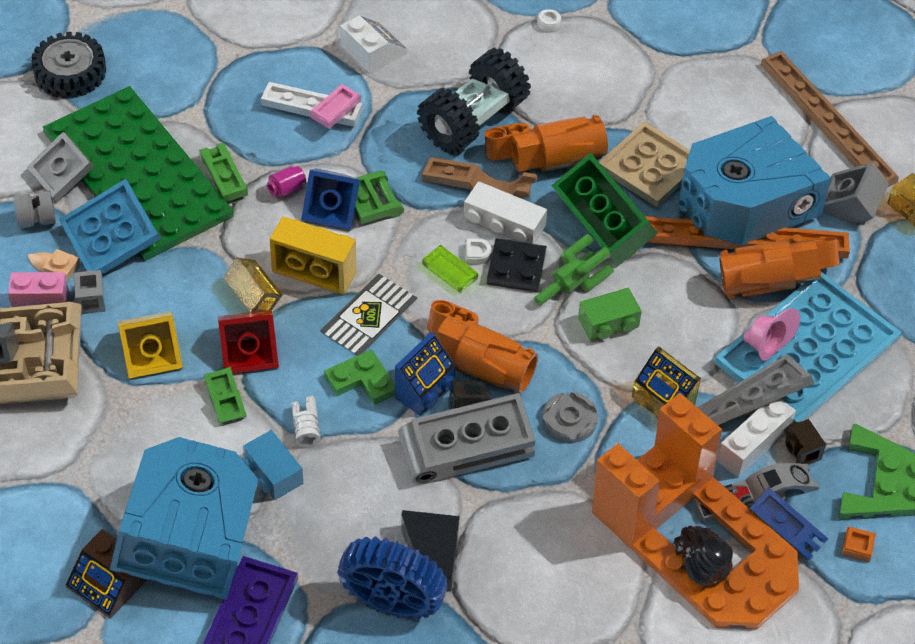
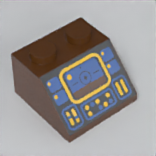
M101 529L81 550L66 582V588L111 619L147 579L110 570L117 539Z

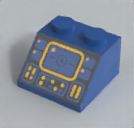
M430 332L395 366V399L418 415H421L427 408L431 409L436 404L438 398L445 391H450L456 382V366L433 333Z

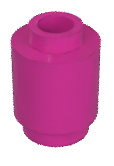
M289 166L268 177V191L272 196L281 199L302 189V186L306 184V176L299 166Z

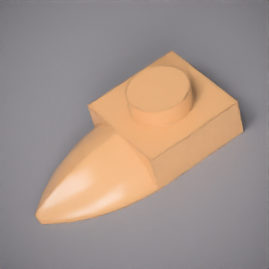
M58 249L54 253L38 252L28 254L30 263L38 271L65 272L67 282L80 266L79 257Z

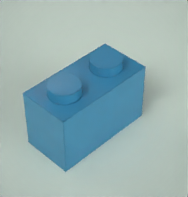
M272 430L243 445L244 458L242 460L258 478V484L264 493L269 492L274 500L304 484L303 468Z

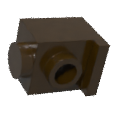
M809 419L800 423L793 422L785 428L784 431L787 434L785 444L789 453L794 454L797 458L796 463L809 465L822 460L826 443Z

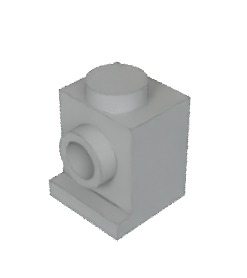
M101 270L75 272L76 303L82 305L81 314L104 312V283Z

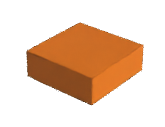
M847 526L841 555L870 562L876 533Z

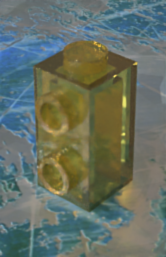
M236 258L223 277L250 312L272 311L283 296L256 260Z

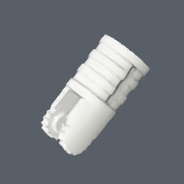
M312 395L306 397L307 411H302L297 401L291 403L296 444L302 448L314 447L321 441L316 399Z

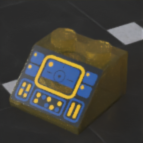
M658 346L635 379L632 397L638 405L647 408L658 419L659 409L679 393L695 405L701 378Z

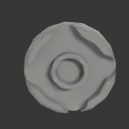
M579 393L556 394L544 406L543 424L545 429L552 437L562 442L574 443L583 441L591 436L597 427L598 415L595 404L588 397Z

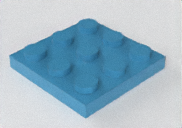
M126 179L59 219L86 270H101L102 274L161 239Z

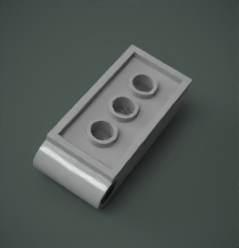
M520 393L411 419L410 423L403 425L398 430L411 478L415 484H426L534 457L535 454L533 446H535L536 441Z

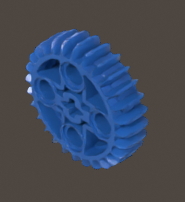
M376 536L372 539L364 537L362 540L356 539L346 547L338 566L337 574L339 581L343 583L344 589L349 590L350 595L357 596V601L365 602L367 607L372 606L376 608L377 612L381 610L386 612L387 615L394 614L397 618L405 616L408 620L412 617L419 620L421 617L428 618L430 615H434L442 605L447 591V577L443 574L442 568H437L436 562L429 561L428 555H421L419 549L413 550L409 548V544L407 546L398 543V540L395 543L390 542L387 537L383 540Z

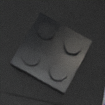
M496 238L487 276V285L539 292L547 246Z

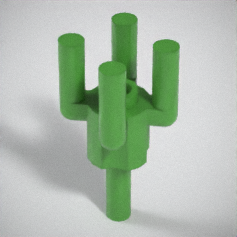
M589 234L583 236L562 252L561 258L565 265L553 273L555 282L534 297L535 302L541 306L560 290L564 293H570L579 285L586 292L592 290L614 273L613 268L607 264L589 278V272L611 256L610 251L604 247L596 254L589 251L583 257L577 259L575 256L593 243V239Z

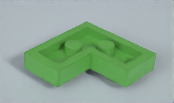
M372 349L324 370V378L336 396L359 386H362L374 405L395 396V383Z

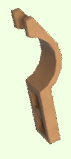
M430 157L422 173L423 182L465 188L471 191L479 181L523 199L530 196V187L532 183L537 181V174L523 172L522 177L518 180L505 182L488 176L477 164Z

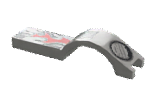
M778 463L758 470L746 480L724 487L750 509L768 487L775 493L788 489H799L805 494L819 490L820 486L811 478L808 464ZM695 498L692 499L702 523L715 520L714 515Z

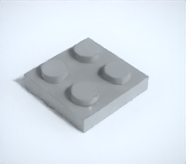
M64 132L27 166L46 191L51 190L52 198L57 202L95 167Z

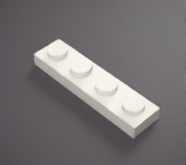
M268 82L261 97V105L310 117V111L328 95ZM358 103L337 123L355 127L362 112V103Z

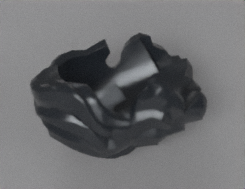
M698 525L682 528L681 535L674 538V544L676 545L675 553L677 555L686 553V558H682V564L685 565L686 573L690 579L702 586H710L714 582L726 580L733 567L732 548L718 534L711 531L710 528H702Z

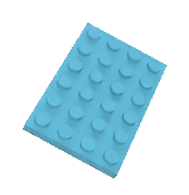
M821 272V279L805 282L765 315L776 317L789 308L796 309L800 314V324L794 337L769 360L762 361L759 358L758 351L745 342L743 338L745 333H743L715 357L714 364L739 383L788 354L812 376L815 383L780 398L796 410L793 422L800 423L811 417L897 342L902 332Z

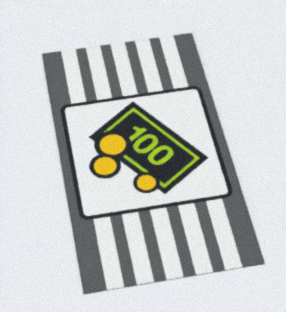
M378 274L320 331L356 355H360L417 297L381 274Z

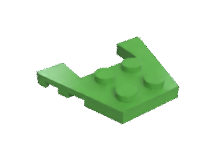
M853 424L848 450L877 456L872 498L843 492L838 519L847 520L850 516L873 518L874 515L890 514V517L915 515V453L858 424Z

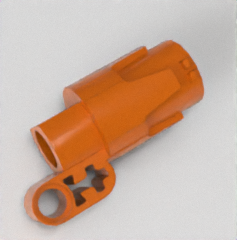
M592 115V118L589 119L584 116L535 125L533 129L528 124L515 123L490 128L484 133L486 157L495 161L512 158L518 172L536 168L546 172L575 166L589 153H592L597 160H600L608 152L606 129L598 115Z
M835 237L819 238L789 244L788 240L734 248L735 252L733 253L723 250L720 252L721 255H719L725 295L731 299L735 298L734 294L740 293L742 297L794 289L796 288V283L821 279L820 269L835 267L840 264L837 238Z
M445 300L432 302L427 329L436 335L455 364L456 370L507 390L509 388L516 394H521L525 391L538 363V354L533 349L521 347L522 344L479 325L477 314Z

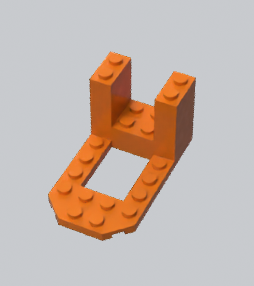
M679 393L659 409L655 445L638 460L619 443L597 459L592 513L715 627L728 628L729 625L745 626V629H758L799 591L797 550L713 477L722 429ZM693 498L714 515V519L752 552L730 572L726 580L717 584L713 583L710 586H702L690 579L686 573L685 565L682 564V558L685 556L681 553L677 555L675 547L656 530Z

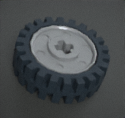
M66 32V36H62V33H57V38L54 39L51 35L47 37V42L43 40L39 43L40 47L36 46L34 49L35 53H32V69L36 83L45 93L49 94L51 92L54 97L61 94V98H67L68 94H71L72 98H77V93H80L81 96L87 95V89L92 92L95 90V86L99 87L102 84L101 80H104L106 73V62L102 46L98 44L96 39H91L87 34L82 37L80 32H76L75 36H72V32Z

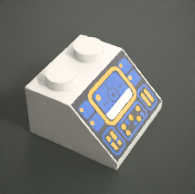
M359 15L340 25L341 47L369 74L408 53V49L377 21Z

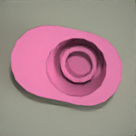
M789 308L776 317L759 316L751 328L744 334L745 342L758 351L759 358L762 361L769 360L796 334L800 324L799 311Z

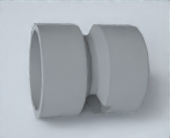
M51 190L36 192L34 197H31L29 194L14 196L19 229L34 227L36 222H39L41 226L56 223Z

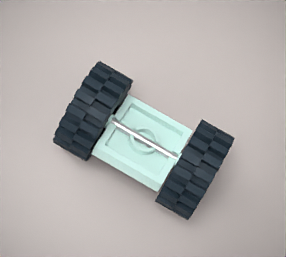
M501 48L489 49L470 65L469 74L472 76L469 77L470 80L453 94L451 89L447 88L445 90L440 88L418 105L417 115L420 116L417 118L418 122L423 125L421 126L422 131L427 132L428 135L426 137L434 141L433 145L436 147L440 146L443 152L448 151L451 155L454 153L458 154L477 139L480 133L478 130L482 123L497 111L509 113L528 98L527 96L531 92L529 91L531 84L527 82L529 77L523 73L524 67L517 64L519 61L516 57L512 59L511 53L508 51L504 53Z

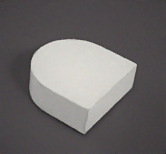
M465 239L466 265H480L488 262L492 251L489 242L483 239Z

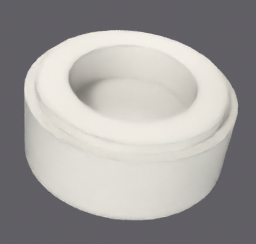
M543 10L538 14L537 25L545 32H554L561 26V15L555 10Z

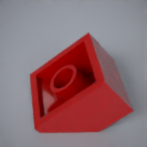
M271 310L217 316L224 369L231 367L232 373L279 368L274 320Z

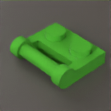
M384 171L356 177L360 179L355 213L361 224L388 216L398 217L404 212L401 202L396 200L388 184V177ZM373 185L379 187L387 204H381Z

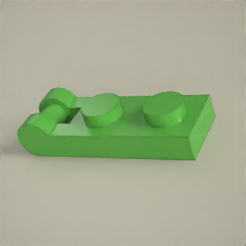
M224 143L216 144V147L212 149L206 147L199 150L203 164H205L218 192L226 202L248 195L247 187Z

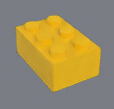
M282 216L269 239L272 272L345 295L357 272L356 239L328 231L322 227L303 223L297 219Z

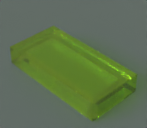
M441 244L422 259V265L459 293L463 292L478 279V272Z

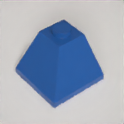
M318 168L311 169L308 176L301 220L352 230L360 179L338 172Z

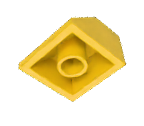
M171 311L117 321L129 379L183 368Z

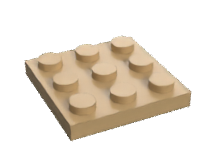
M643 122L601 159L599 163L616 182L653 206L658 207L682 185L684 169L690 150L648 123Z

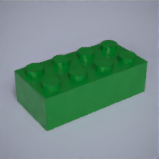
M589 153L551 185L602 248L606 247L610 251L611 256L609 257L617 266L658 234L651 223L592 153Z

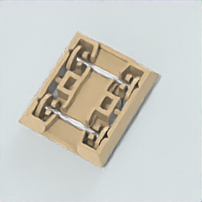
M63 302L0 308V324L13 323L19 345L12 362L0 364V405L66 399L77 396L81 304Z

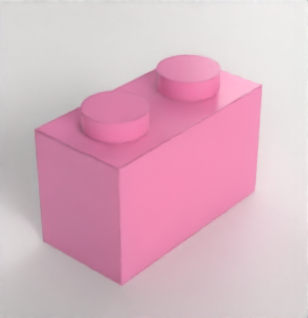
M11 272L8 291L11 307L68 302L69 288L65 272Z

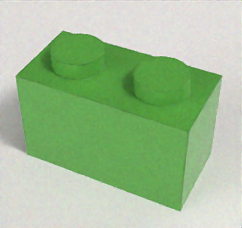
M628 287L580 301L578 319L591 342L598 339H607L611 335L630 332L638 328L642 311Z

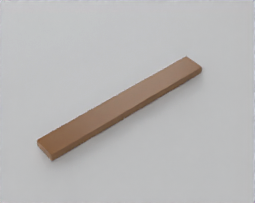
M782 51L762 59L761 66L854 167L873 162L888 181V187L898 182L899 176Z

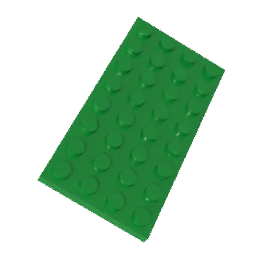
M131 86L43 126L44 134L51 143L64 132L95 166L81 179L94 198L124 179L128 181L161 238L138 253L144 262L234 217V212L230 205L223 199Z

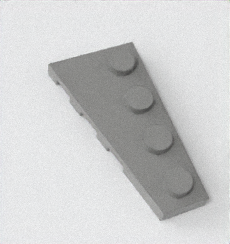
M786 354L697 408L717 425H720L815 383L812 376Z

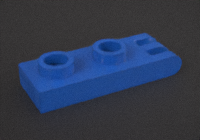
M769 487L750 507L752 512L809 561L813 555L805 547L808 545L816 552L821 548L812 539L816 536L823 543L828 540L822 532Z

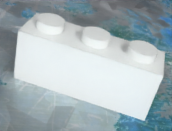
M479 181L464 201V219L491 229L495 233L513 238L518 242L534 244L546 226V208Z
M782 399L760 407L721 443L717 462L739 478L786 434L784 430L789 424L793 423L796 410Z

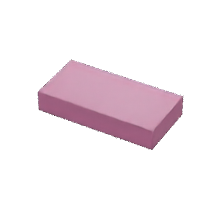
M341 84L310 111V118L330 129L361 102V95Z

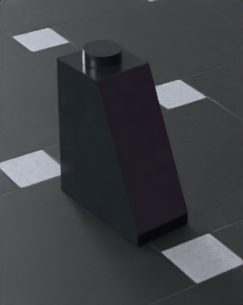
M402 510L401 531L406 544H409V548L413 550L419 549L421 555H428L429 561L436 562L437 568H442L443 574L447 577V591H451L460 516Z

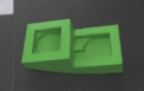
M231 367L204 374V380L219 424L246 417L247 415L240 392L237 390Z

